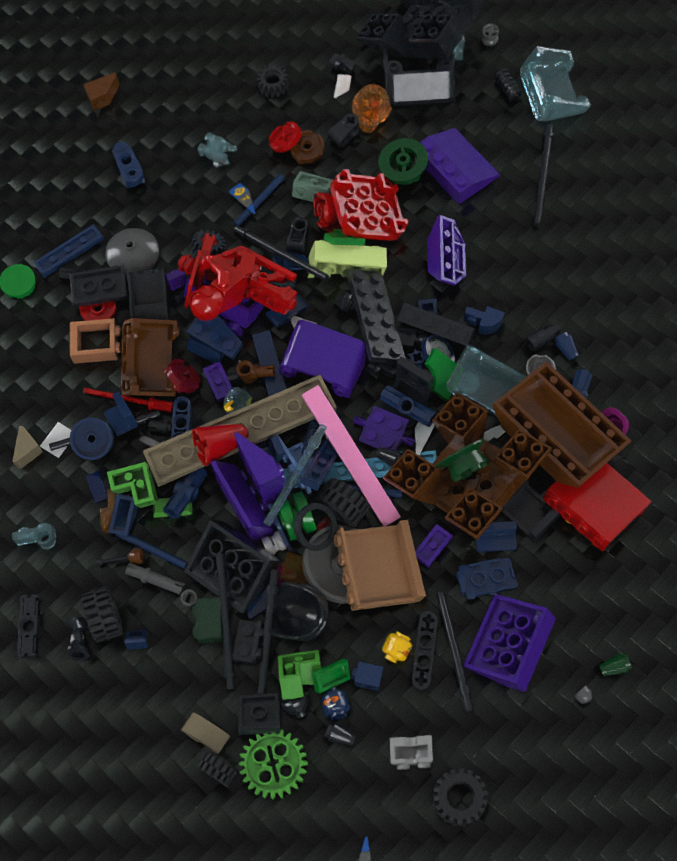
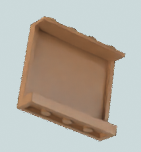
M408 520L400 521L394 526L344 531L343 527L339 528L336 535H334V544L338 547V562L343 569L342 581L347 587L346 599L352 611L420 602L426 596Z

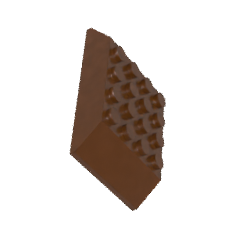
M547 361L492 405L502 429L510 437L518 429H521L552 447V450L540 463V466L561 484L579 488L631 443V440Z

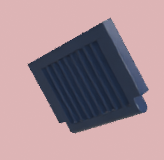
M271 503L268 504L285 547L290 553L294 552L287 532L283 529L277 510Z

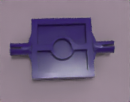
M376 406L373 407L367 419L356 415L353 423L363 426L359 442L375 449L382 447L397 450L402 443L411 447L415 444L416 439L406 436V429L410 422L408 419Z

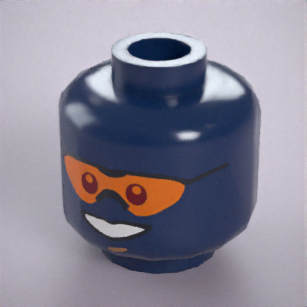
M337 687L326 690L325 694L320 698L323 713L326 717L331 718V720L344 718L350 709L345 691L337 690Z

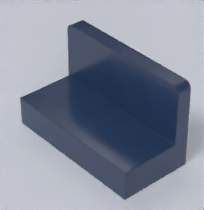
M117 392L112 395L117 406L106 410L104 415L116 436H120L138 426L121 394Z
M516 521L491 523L480 538L476 539L477 552L516 550Z

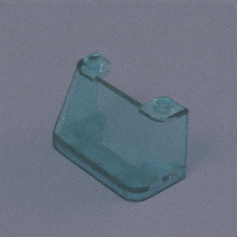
M536 47L521 66V78L538 121L546 122L583 114L591 106L586 96H579L577 98L568 76V72L574 65V60L571 52L568 50Z
M467 343L446 386L448 387L447 391L455 394L457 392L495 412L492 406L493 403L527 376Z

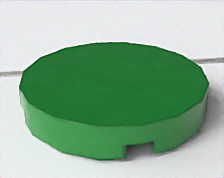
M16 264L7 267L2 272L0 287L8 297L20 299L34 291L36 277L33 270L28 266Z

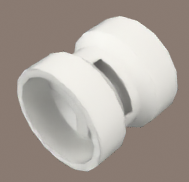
M279 531L275 532L271 537L266 536L262 538L266 551L272 555L278 550L283 551L287 549Z

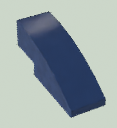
M132 491L117 494L109 533L123 536L129 535L139 508L134 503Z

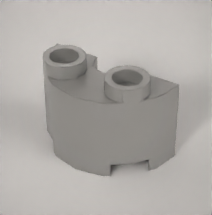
M432 735L412 738H390L391 764L397 765L398 770L410 769V765H418L420 769L431 768L430 763H433Z

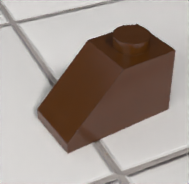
M115 72L83 84L93 110L103 108L112 101L119 87Z

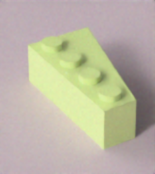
M325 240L314 241L308 260L311 266L328 274L329 277H331V274H341L342 277H347L348 269L382 273L383 276L387 268L386 248L379 246L331 245ZM308 272V278H314V275Z

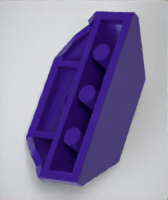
M439 215L427 240L428 272L441 282L456 285L466 276L465 242L456 227L455 220Z

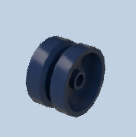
M89 417L80 420L74 425L70 432L69 441L76 455L83 459L96 460L110 453L114 446L115 435L107 422L99 418ZM90 435H94V436H95V441H94V442H89V440H90L89 436H90Z

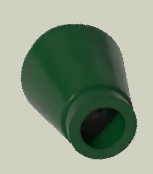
M619 653L599 665L603 676L627 673L628 670L632 669L626 653Z

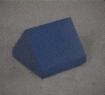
M147 630L127 631L124 640L127 649L148 648Z

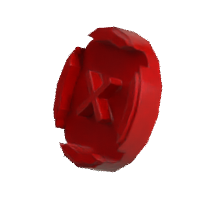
M286 122L284 126L276 127L271 133L269 145L275 152H286L299 142L302 131L295 122Z

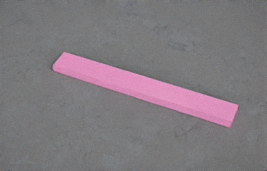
M319 385L302 394L301 396L381 525L385 527L399 519L401 516Z

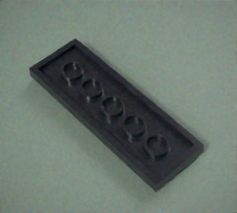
M348 269L346 275L369 362L396 364L401 356L405 358L382 273Z

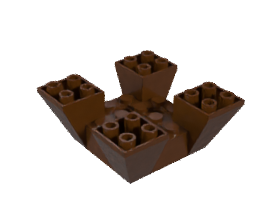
M456 392L432 420L449 445L433 463L407 449L384 475L383 479L413 499L433 504L448 513L445 516L447 521L478 540L503 510L502 507L516 490L531 476L549 454L552 447L521 429L516 431L501 450L485 441L479 450L488 460V466L480 471L473 472L469 478L455 483L451 479L447 467L436 468L435 466L454 452L483 439L488 414L485 408Z

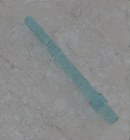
M320 424L314 436L310 437L305 452L263 523L265 525L271 526L314 450L318 449L322 442L321 438L327 429L325 425Z

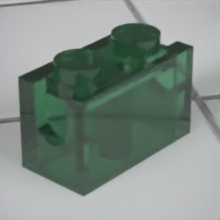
M219 597L195 599L196 606H192L193 618H196V625L193 626V637L199 640V644L223 642Z

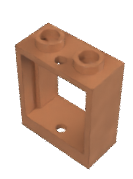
M115 319L70 322V357L73 363L118 360V353H121V344L118 342V336H121L120 325L116 324ZM110 330V348L81 350V332Z

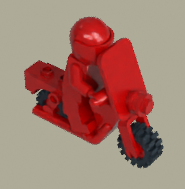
M200 230V233L197 231L193 235L191 252L192 254L194 253L196 258H192L191 255L187 254L178 261L179 271H185V274L191 275L184 307L188 308L190 305L193 315L199 320H213L220 313L237 306L247 297L283 315L289 310H293L297 304V291L294 290L296 273L244 246L224 251L226 241L223 236L220 237L221 234H215V231H212V233L209 230H206V232ZM261 266L267 268L265 272H260ZM204 277L212 281L210 285H202Z

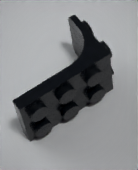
M401 356L396 362V381L393 388L428 407L432 400L433 376L428 370L417 367L412 360ZM410 401L405 405L406 411H409L412 407ZM385 402L380 406L383 410L408 419L410 422L407 429H411L417 422V420L401 413Z

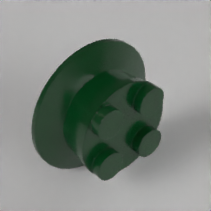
M409 138L397 139L390 142L381 151L378 160L379 168L382 174L392 180L394 184H410L420 180V176L428 163V154L425 147L416 140Z
M485 439L473 442L440 461L435 467H447L451 479L455 483L469 478L473 472L480 471L488 466V460L479 450L485 443Z

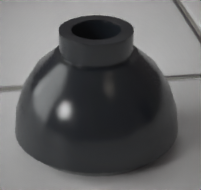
M303 690L304 697L282 700V708L287 713L295 715L296 718L305 716L309 704L307 691Z

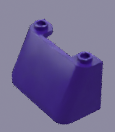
M299 320L282 359L279 373L288 378L295 377L298 372L312 377L321 375L323 381L332 384V390L337 396L349 398L366 364L367 352L365 343L357 338L323 326Z

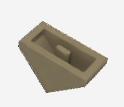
M19 426L12 462L17 468H23L43 453V451L23 426Z

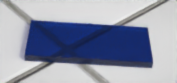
M99 472L87 475L86 479L95 503L108 499Z

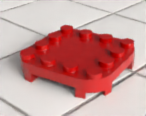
M343 169L330 183L338 221L344 235L392 241L397 240L405 231L408 219H403L396 196L399 188L397 184L393 185L387 180L384 174L379 173L377 177L350 174L349 169Z

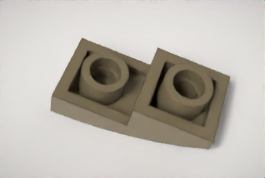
M194 712L181 729L196 742H201L215 754H219L230 737L223 730Z

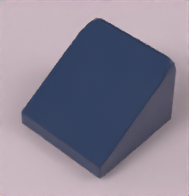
M436 298L417 300L418 308L437 314Z

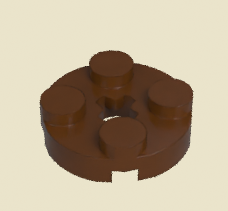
M303 130L299 142L290 149L291 156L298 164H308L320 160L323 157L324 140L321 135H317L311 130ZM306 144L311 146L309 149H304Z

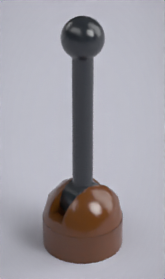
M142 548L131 550L128 556L104 560L98 558L96 565L102 566L104 563L129 560L136 565L143 564Z

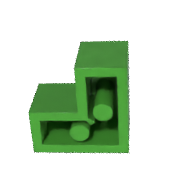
M146 462L107 472L111 491L115 494L132 491L134 503L139 508L159 503L149 464Z
M319 650L278 656L279 680L283 700L304 697L303 685H314L312 672L321 669Z

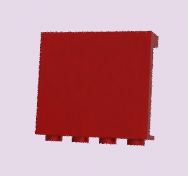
M608 463L579 488L556 481L548 488L542 498L602 552L652 502Z

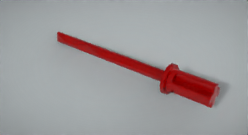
M83 388L86 394L114 399L112 395L115 393ZM121 395L124 401L148 405L149 411L156 409L173 412L174 402L159 400L154 396L146 400Z

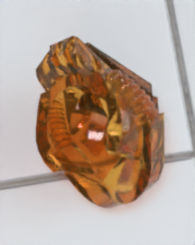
M375 84L364 86L352 100L353 114L358 117L359 126L363 132L372 133L379 122H384L392 109L387 92L384 88Z

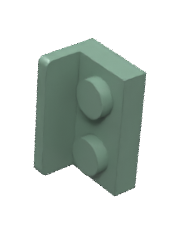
M300 171L293 181L292 196L314 202V197H318L316 193L330 192V183L333 180Z

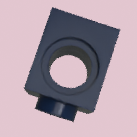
M359 662L358 667L353 668L351 679H355V686L379 691L383 667Z

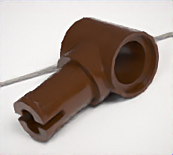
M241 361L236 367V372L242 382L251 384L260 377H275V373H273L275 372V366H258V364H251L249 361Z

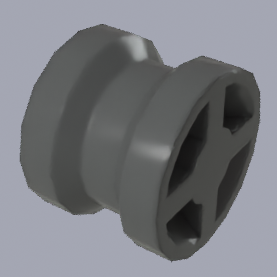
M495 24L485 25L482 29V43L486 46L495 45L498 41L499 28Z

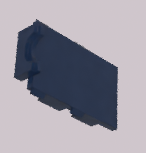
M509 558L486 560L469 564L468 566L461 565L458 568L459 571L456 572L461 596L466 595L468 600L475 599L477 596L494 595L497 592L519 587L517 580H515L511 559Z

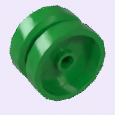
M302 491L292 494L291 500L294 507H291L288 499L285 497L275 501L283 529L286 530L290 541L297 539L294 533V520L298 512L308 505ZM311 511L304 516L302 522V530L307 535L317 532Z

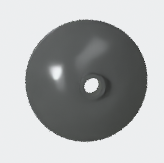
M129 228L116 233L109 240L105 250V257L109 267L124 265L125 275H127L126 272L152 269L159 257V246L155 237L148 231L139 228Z

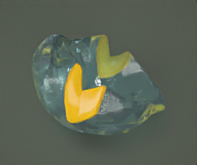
M238 387L232 388L224 399L226 414L251 405L252 397L246 390Z

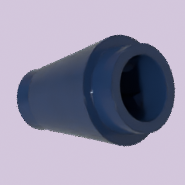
M564 332L554 339L555 345L569 361L579 356L572 335H569L568 332Z

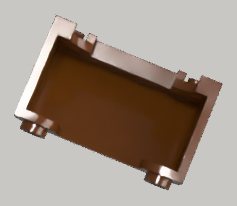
M131 318L124 321L122 328L121 392L123 396L174 397L177 391L174 390L172 382L165 375L164 369L172 361V341L179 335L177 321Z

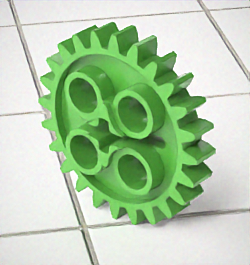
M281 729L278 735L276 733H271L270 735L264 733V736L261 737L259 734H256V741L249 739L250 747L244 745L247 753L240 754L245 761L240 762L239 765L245 767V769L241 770L240 774L247 775L243 779L244 783L251 782L248 786L249 790L256 787L255 795L260 794L262 791L264 799H266L268 793L271 794L272 800L275 799L276 794H279L282 799L283 792L286 791L291 795L290 788L298 789L296 782H303L300 774H307L306 770L302 769V767L307 766L308 763L302 761V759L307 755L306 753H300L304 748L303 745L296 746L299 741L298 738L291 741V733H288L285 737L284 731ZM268 746H271L272 753L275 761L279 762L276 764V769L280 780L278 783L275 781L274 771L272 767L268 766L269 764H271V759L267 749ZM279 746L287 748L286 753L282 756L275 754L276 748ZM260 751L266 753V758L262 762L255 760L256 754ZM285 766L292 768V773L288 777L281 775V769ZM264 772L271 773V780L267 783L260 780Z

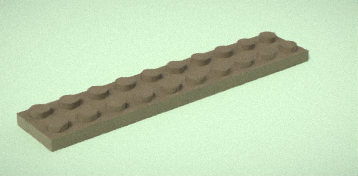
M318 375L199 427L242 424L248 430L249 437L247 439L256 445L315 419L301 395L317 385L321 388L334 410L337 408L321 375ZM192 430L143 451L158 487L205 467L197 456L199 451L197 446L194 447ZM238 448L234 449L233 451H231L230 453L226 454L225 456L221 457L216 461H219L223 458H226L230 455L239 452Z

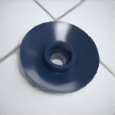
M284 250L309 264L308 258L303 254ZM273 255V261L290 271L302 270V268L280 256Z

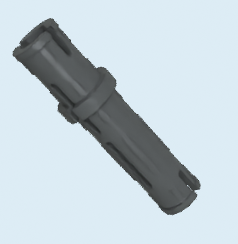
M131 562L125 571L126 575L138 578L143 583H151L178 595H181L185 588V583L153 572L151 568L147 567L145 569Z

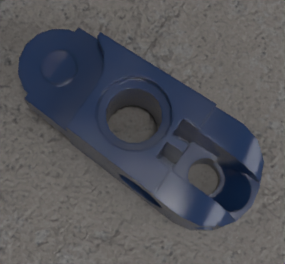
M125 142L116 143L112 152L125 186L132 188L144 183L145 178L142 168L129 144Z

